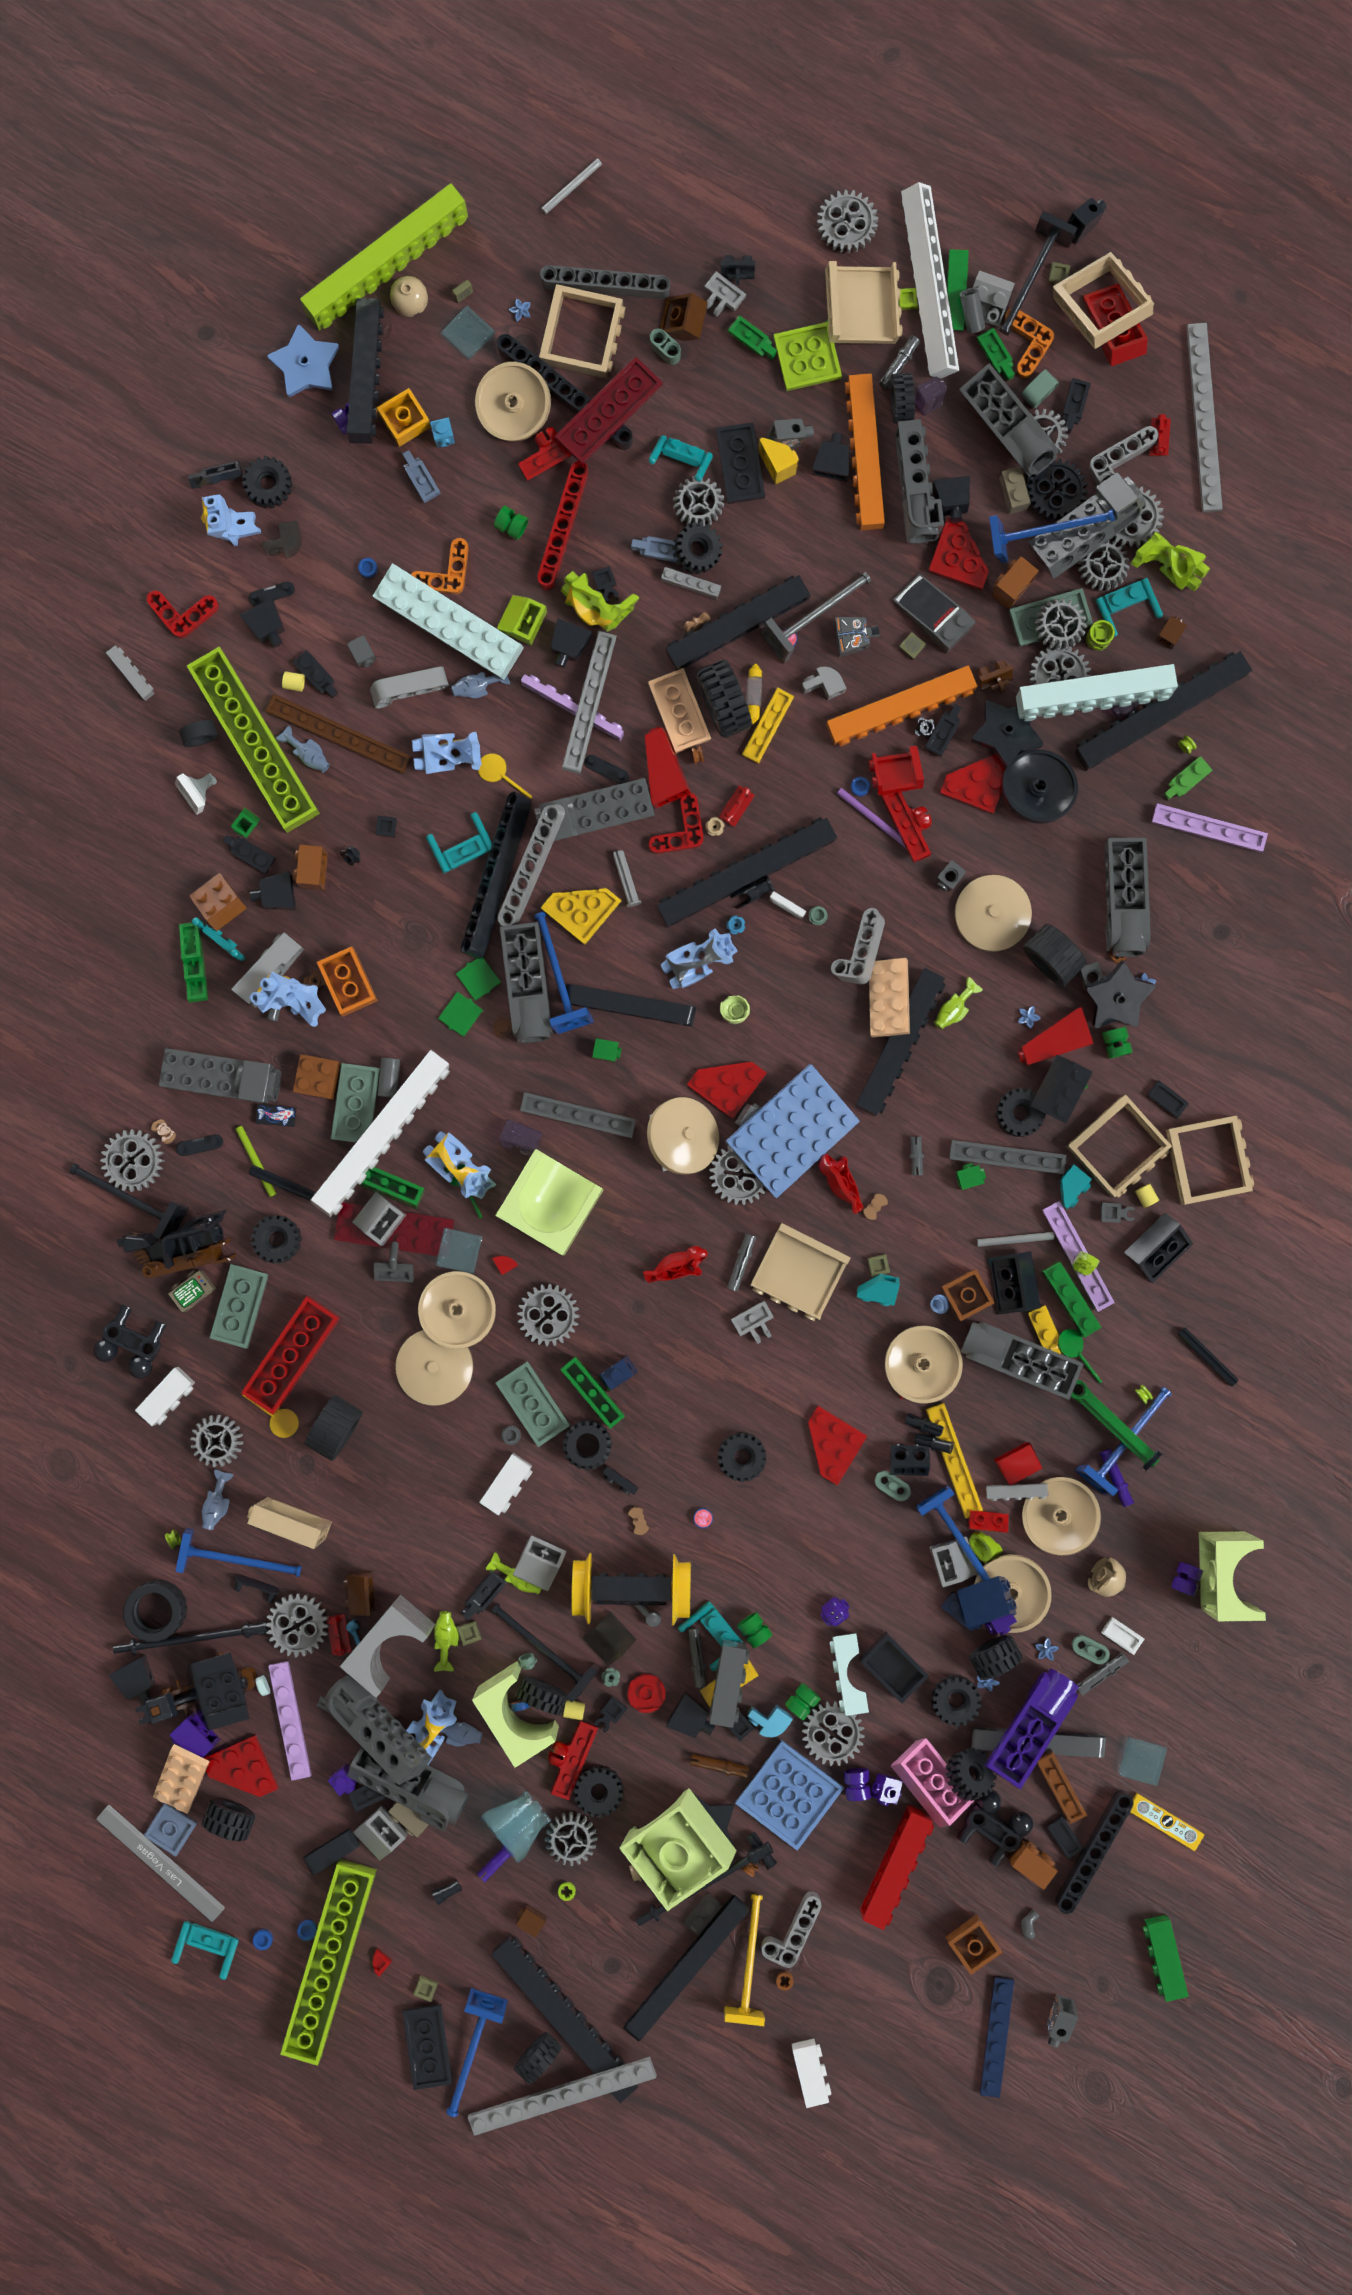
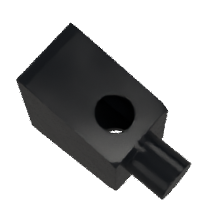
M1090 198L1072 212L1067 223L1077 227L1072 240L1075 245L1100 221L1105 212L1104 210L1107 208L1106 203L1102 199L1096 202L1094 198Z
M832 433L831 442H822L813 465L812 475L847 482L849 474V446L842 444V434Z
M970 476L934 480L932 490L935 499H941L943 516L950 515L952 523L961 522L963 520L962 514L967 513L969 508Z
M272 597L240 615L261 643L269 640L273 648L283 643L279 634L284 632L285 629Z
M558 618L551 645L552 653L557 655L554 664L565 668L568 659L577 662L591 640L592 632Z
M290 872L259 880L260 889L250 890L251 902L262 901V906L265 909L296 910L293 879Z
M146 1655L139 1657L109 1675L110 1679L127 1700L137 1696L142 1704L144 1700L152 1698L147 1689L155 1685V1680Z
M686 1691L666 1723V1727L694 1738L697 1737L700 1730L710 1736L715 1725L707 1721L709 1710Z

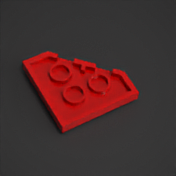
M947 517L928 572L982 591L989 570L980 556L981 553L972 539L966 523L962 521L952 523L951 518Z
M994 754L948 774L939 794L993 815L1002 793L1001 783L1006 768L997 755Z
M753 1062L698 1069L687 1086L733 1119L767 1072Z
M817 1406L808 1421L820 1474L838 1486L866 1440L867 1435L820 1406Z
M256 1734L204 1757V1759L209 1761L206 1769L209 1778L258 1797H262L279 1788Z

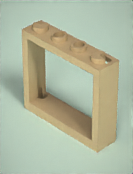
M1112 252L1053 286V299L1094 349L1153 315L1154 303L1151 300V296L1144 292L1142 285L1133 279L1132 273L1123 267L1121 260H1117ZM1110 271L1139 307L1098 330L1070 294Z
M556 284L539 358L551 367L606 379L608 372L611 373L613 361H611L612 354L615 355L617 350L615 339L621 333L622 325H619L620 318H624L626 307L623 306V299ZM563 297L615 308L602 365L550 354Z
M1126 1094L1121 1096L1066 1145V1148L1111 1198L1116 1196L1119 1198L1127 1191L1126 1187L1130 1183L1132 1185L1137 1183L1142 1178L1140 1174L1144 1171L1149 1172L1156 1165L1154 1162L1158 1158L1162 1160L1169 1153L1168 1149L1172 1147ZM1125 1107L1160 1147L1117 1186L1112 1188L1077 1148L1121 1108Z
M1237 1115L1165 1130L1167 1141L1172 1145L1169 1150L1181 1205L1253 1191L1254 1180L1252 1175H1249L1250 1161L1245 1156L1246 1142L1241 1137L1242 1123L1237 1118ZM1230 1123L1243 1187L1191 1197L1178 1133Z
M269 1497L254 1504L253 1507L251 1506L247 1516L249 1518L247 1524L315 1549L326 1539L332 1521Z

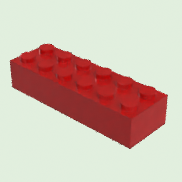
M306 1296L241 1394L272 1415L276 1414L341 1317L311 1296Z
M909 1803L859 1909L863 1921L882 1930L885 1929L886 1925H890L893 1918L891 1913L894 1907L897 1908L899 1906L902 1889L905 1890L909 1884L910 1879L908 1876L911 1871L914 1872L916 1869L918 1854L923 1853L926 1846L924 1841L927 1835L930 1836L934 1829L930 1815Z

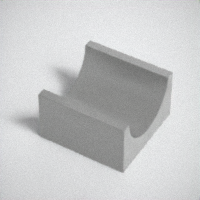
M400 1594L340 1667L374 1697H377L390 1679L380 1661L382 1642L393 1636L406 1635L414 1637L423 1643L436 1624Z

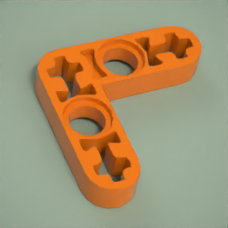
M1012 308L1006 311V314L1004 316V323ZM1019 310L1011 329L1032 342L1019 361L1016 373L1019 378L1028 379L1052 344L1054 333L1050 328ZM1021 319H1023L1022 324L1019 327L1018 324L1021 321ZM1030 323L1034 326V330L1027 332L1024 329V325ZM1037 329H1039L1040 331L1035 337L1034 335L1036 334ZM1045 334H1047V335H1048V339H1046L1045 341H1043V340H1042V336H1044ZM1037 349L1040 352V356L1034 358L1030 355V351ZM1028 361L1031 362L1028 371L1022 372V367L1024 368Z
M462 538L453 540L450 549L448 574L415 571L411 575L415 578L420 576V579L427 581L426 577H429L428 586L439 593H461L465 585L469 552L467 542ZM459 543H462L465 549H461V557H453L454 555L458 556V550L455 546L457 547ZM458 561L461 562L463 568L460 571L453 570V564ZM435 578L442 580V584L438 588L431 585L432 580ZM445 579H448L447 582L451 584L457 580L460 586L453 589L452 585H447V589H444Z

